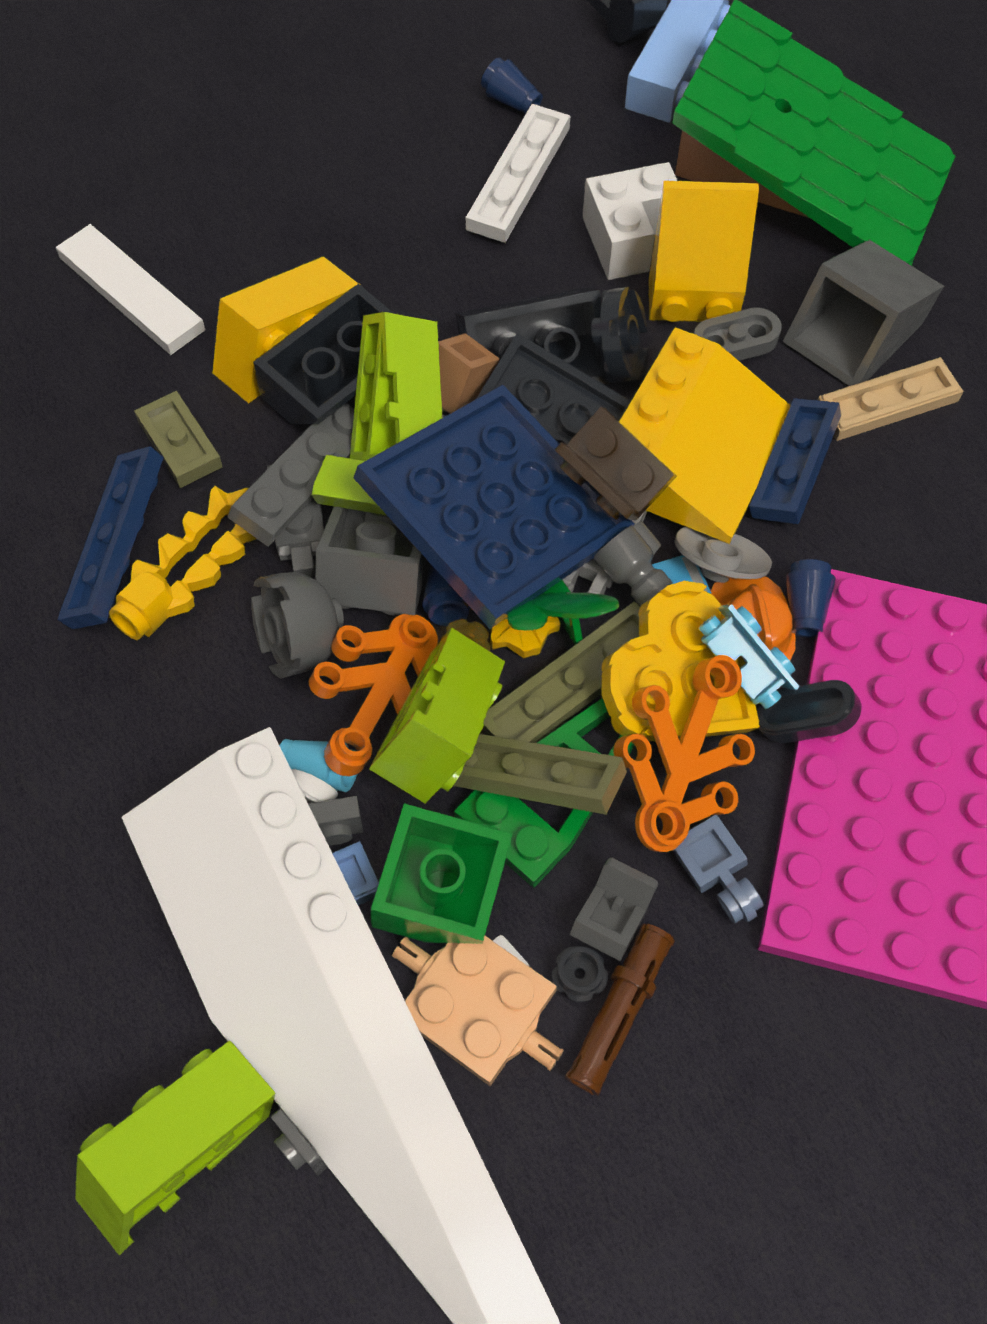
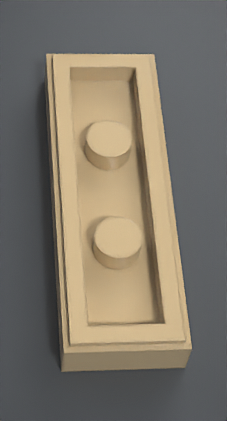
M940 357L818 397V401L839 402L841 418L834 433L835 440L839 441L958 402L963 390Z

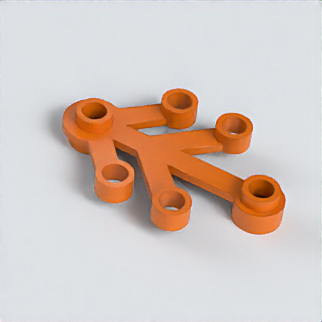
M399 615L391 622L388 630L363 633L362 630L355 626L346 625L337 631L331 644L332 652L337 658L351 662L357 660L364 653L391 651V655L385 663L341 669L340 666L333 662H321L315 667L309 679V687L320 698L330 699L335 697L338 692L372 687L351 726L337 730L325 747L324 759L333 772L342 776H354L360 773L372 755V745L369 736L390 698L397 715L399 714L411 691L405 675L407 667L412 663L417 676H419L430 653L438 643L434 627L419 615ZM342 640L351 641L355 648L345 645ZM320 676L329 677L334 684L324 683ZM345 743L352 745L357 751L348 749Z
M714 656L702 660L697 665L693 674V685L697 694L680 740L668 710L670 706L669 695L664 688L658 685H651L638 689L633 695V710L637 716L649 721L667 773L662 789L649 761L652 748L645 736L630 734L620 737L614 745L613 753L614 756L622 757L625 768L630 769L642 803L635 818L636 833L642 844L652 851L668 852L676 849L687 837L690 824L711 815L729 814L737 807V791L728 782L710 783L703 788L701 797L682 803L690 782L726 767L747 765L753 760L755 755L753 741L745 734L726 736L721 739L718 747L699 754L718 700L735 695L741 686V670L738 664L729 656ZM710 672L715 678V686L711 682ZM648 694L652 695L655 700L654 711L647 706L646 699ZM630 742H632L637 748V757L635 760H633L628 754V745ZM734 742L740 749L738 759L734 756L732 750ZM718 790L723 795V804L721 807L718 806L715 799V795ZM657 815L663 822V829L660 834L656 827Z

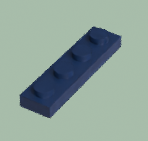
M151 446L117 455L57 619L71 629L106 623L109 617V610L115 606V596L122 576L129 566V556L137 533L143 526V515L150 495L157 485V475L164 458Z

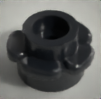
M569 947L557 956V967L552 970V982L557 986L559 992L567 994L569 1000L579 1003L587 1002L592 999L593 994H599L604 990L608 981V972L604 969V960L597 951L588 947ZM581 969L585 972V977L578 979L575 977L574 972Z

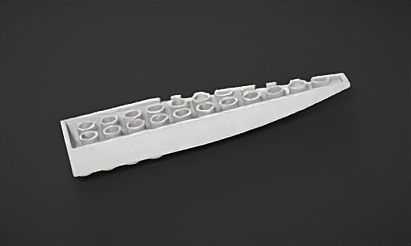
M268 727L218 750L122 816V820L211 1021L227 1041L230 1040L274 1090L276 1093L274 1100L452 1323L560 1324L444 1080L271 728Z

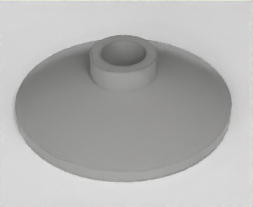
M688 527L680 529L675 537V545L680 553L700 567L703 576L716 582H727L729 578H762L769 573L772 566L771 558L761 547L737 534H734L730 544Z

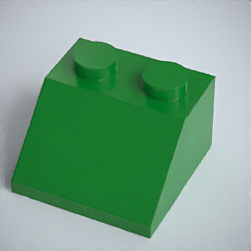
M404 803L371 907L372 927L422 942L483 944L513 833Z

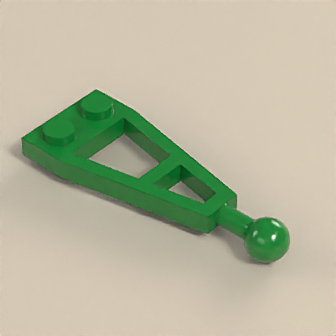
M603 698L537 743L601 754L586 742L582 736L611 717ZM632 742L628 745V754H630L635 746ZM613 746V748L611 749V751L609 752L608 755L614 756V753H613L614 746ZM474 790L454 811L455 818L513 833L505 863L532 888H535L570 851L593 812L573 809L558 833L519 798Z

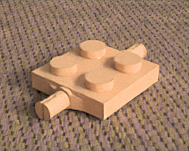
M484 936L483 944L447 943L445 947L435 952L433 956L411 942L409 938L405 937L401 940V948L397 946L392 957L398 959L418 974L415 987L405 1000V1003L422 1037L489 1086H491L505 1064L519 1055L522 1050L548 1068L547 1070L551 1071L556 1060H559L564 1050L557 1047L536 1032L540 1014L555 994L556 985L486 936Z

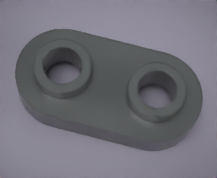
M750 308L704 320L697 325L694 334L720 344L740 361L771 352L778 343L781 322L773 312L767 309Z

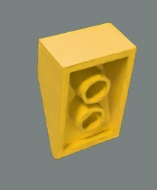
M663 181L649 274V320L702 322L710 318L741 311L746 292L759 194L758 183Z

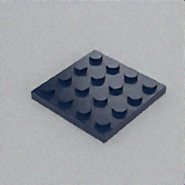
M504 385L497 387L359 464L353 477L489 629L508 617L507 613L535 599L592 560L595 554L627 527L635 525L632 520L625 518L623 515L618 521L611 517L595 501L600 493L588 481L580 486L559 467L564 461L555 451L559 443Z

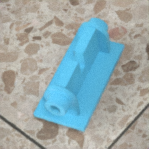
M732 604L721 605L718 609L725 617L723 620L719 621L713 615L699 626L698 629L704 635L701 641L707 645L715 656L726 655L734 661L740 656L744 659L746 663L740 667L742 674L740 687L749 696L753 704L760 703L764 709H768L782 697L777 691L780 686L792 690L800 687L791 677V674L795 671L793 664L777 647H773L771 650L767 648L757 635L762 631L760 624L743 606L736 610Z

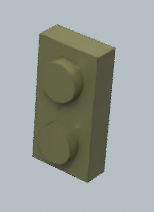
M177 391L134 411L138 423L156 451L164 457V464L180 488L223 467L219 454Z

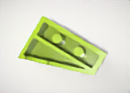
M388 312L363 316L350 459L367 461L442 419L437 322Z
M451 628L430 653L369 769L423 803H426L440 788L449 791L459 778L465 762L472 756L478 736L484 726L483 722L487 711L501 691L502 684L498 683L505 661L454 628Z
M230 1040L214 1053L210 1049H206L197 1054L184 1067L182 1077L166 1089L162 1085H158L149 1090L135 1103L132 1109L133 1114L115 1127L111 1123L101 1126L81 1145V1153L77 1155L75 1199L118 1255L134 1242V1239L129 1234V1230L158 1205L166 1213L181 1199L175 1192L205 1167L211 1171L269 1117L276 1093Z

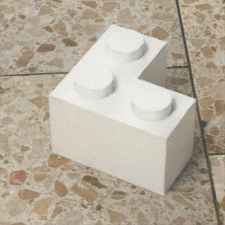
M669 162L586 178L583 219L608 280L650 271L663 181H677Z

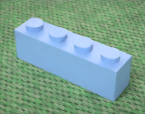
M671 0L628 75L625 109L669 123L671 122L675 108L683 97L726 13H728L730 5H728L729 0Z

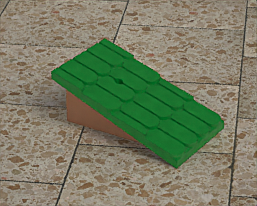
M733 0L698 69H696L683 97L674 110L672 123L682 130L675 175L695 182L758 183L759 194L757 202L810 218L853 248L871 240L912 266L956 155L952 153L951 148L946 143L902 118L903 112L844 77L838 66L791 39L792 32L739 0Z

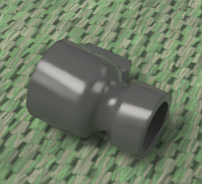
M642 520L620 532L594 556L595 561L613 582L618 584L626 583L631 587V596L640 607L657 592L673 584L662 569H655L652 566L653 555L659 549L661 543Z

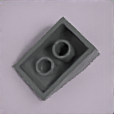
M334 506L316 549L315 580L325 587L331 599L336 598L339 601L342 609L355 607L382 611L388 615H415L423 588L428 560L387 515Z

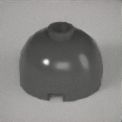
M297 572L278 573L256 579L253 586L262 588L261 595L251 597L253 625L261 652L272 651L274 659L278 663L269 666L272 673L281 679L314 669L319 663L325 662L331 656V644L339 630L338 628H341L344 623L343 611L339 601L336 598L331 599L325 587L317 580Z

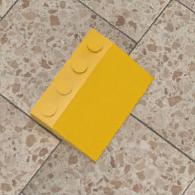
M676 327L673 329L619 422L677 475L646 511L730 544L753 498L791 405L720 344Z

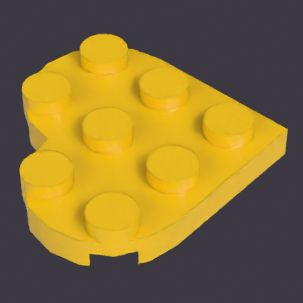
M682 581L668 585L657 592L651 599L643 603L639 609V637L624 643L614 653L604 659L602 663V697L611 716L612 726L620 735L641 734L649 741H655L649 721L640 718L634 712L632 698L638 689L658 685L664 688L669 695L670 706L668 710L680 740L697 694L693 685L695 669L702 660L715 656L707 645L701 641L704 635L698 628L713 615L719 621L725 618L718 609L721 604L715 596L704 591L708 586L703 583ZM741 656L735 660L739 668L746 663ZM710 672L711 682L715 686V678ZM741 687L735 695L718 700L705 737L745 733L760 728L756 705L753 704ZM648 694L646 699L647 706L654 711L655 700L652 695Z

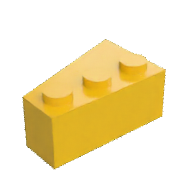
M323 256L220 298L212 373L247 403L252 402L259 396L253 361L358 283Z

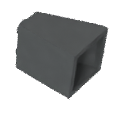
M868 240L822 263L783 342L849 386L865 382L923 324L944 286L873 241Z

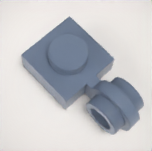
M716 814L689 830L683 842L672 851L700 893L705 892L720 882L724 890L716 896L727 916L734 924L742 919L748 923L757 917L756 910L763 907V902L746 877L737 882L732 874L748 865L747 857Z

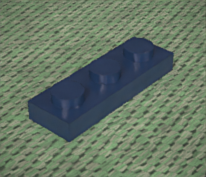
M793 399L750 502L749 508L752 518L799 524L841 418L839 402Z

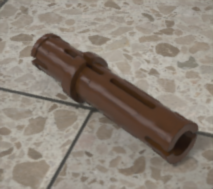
M643 923L623 965L615 967L611 975L614 983L597 1014L576 1059L565 1076L570 1083L578 1088L599 1096L607 1074L633 1025L639 1009L642 1007L645 999L652 998L657 988L653 982L675 941L666 931L657 926Z

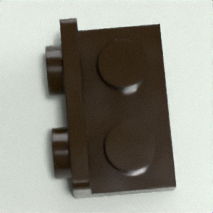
M602 406L568 444L561 442L555 448V451L564 459L559 467L580 486L588 481L600 493L595 501L617 521L622 515L629 520L636 521L677 477L674 472Z

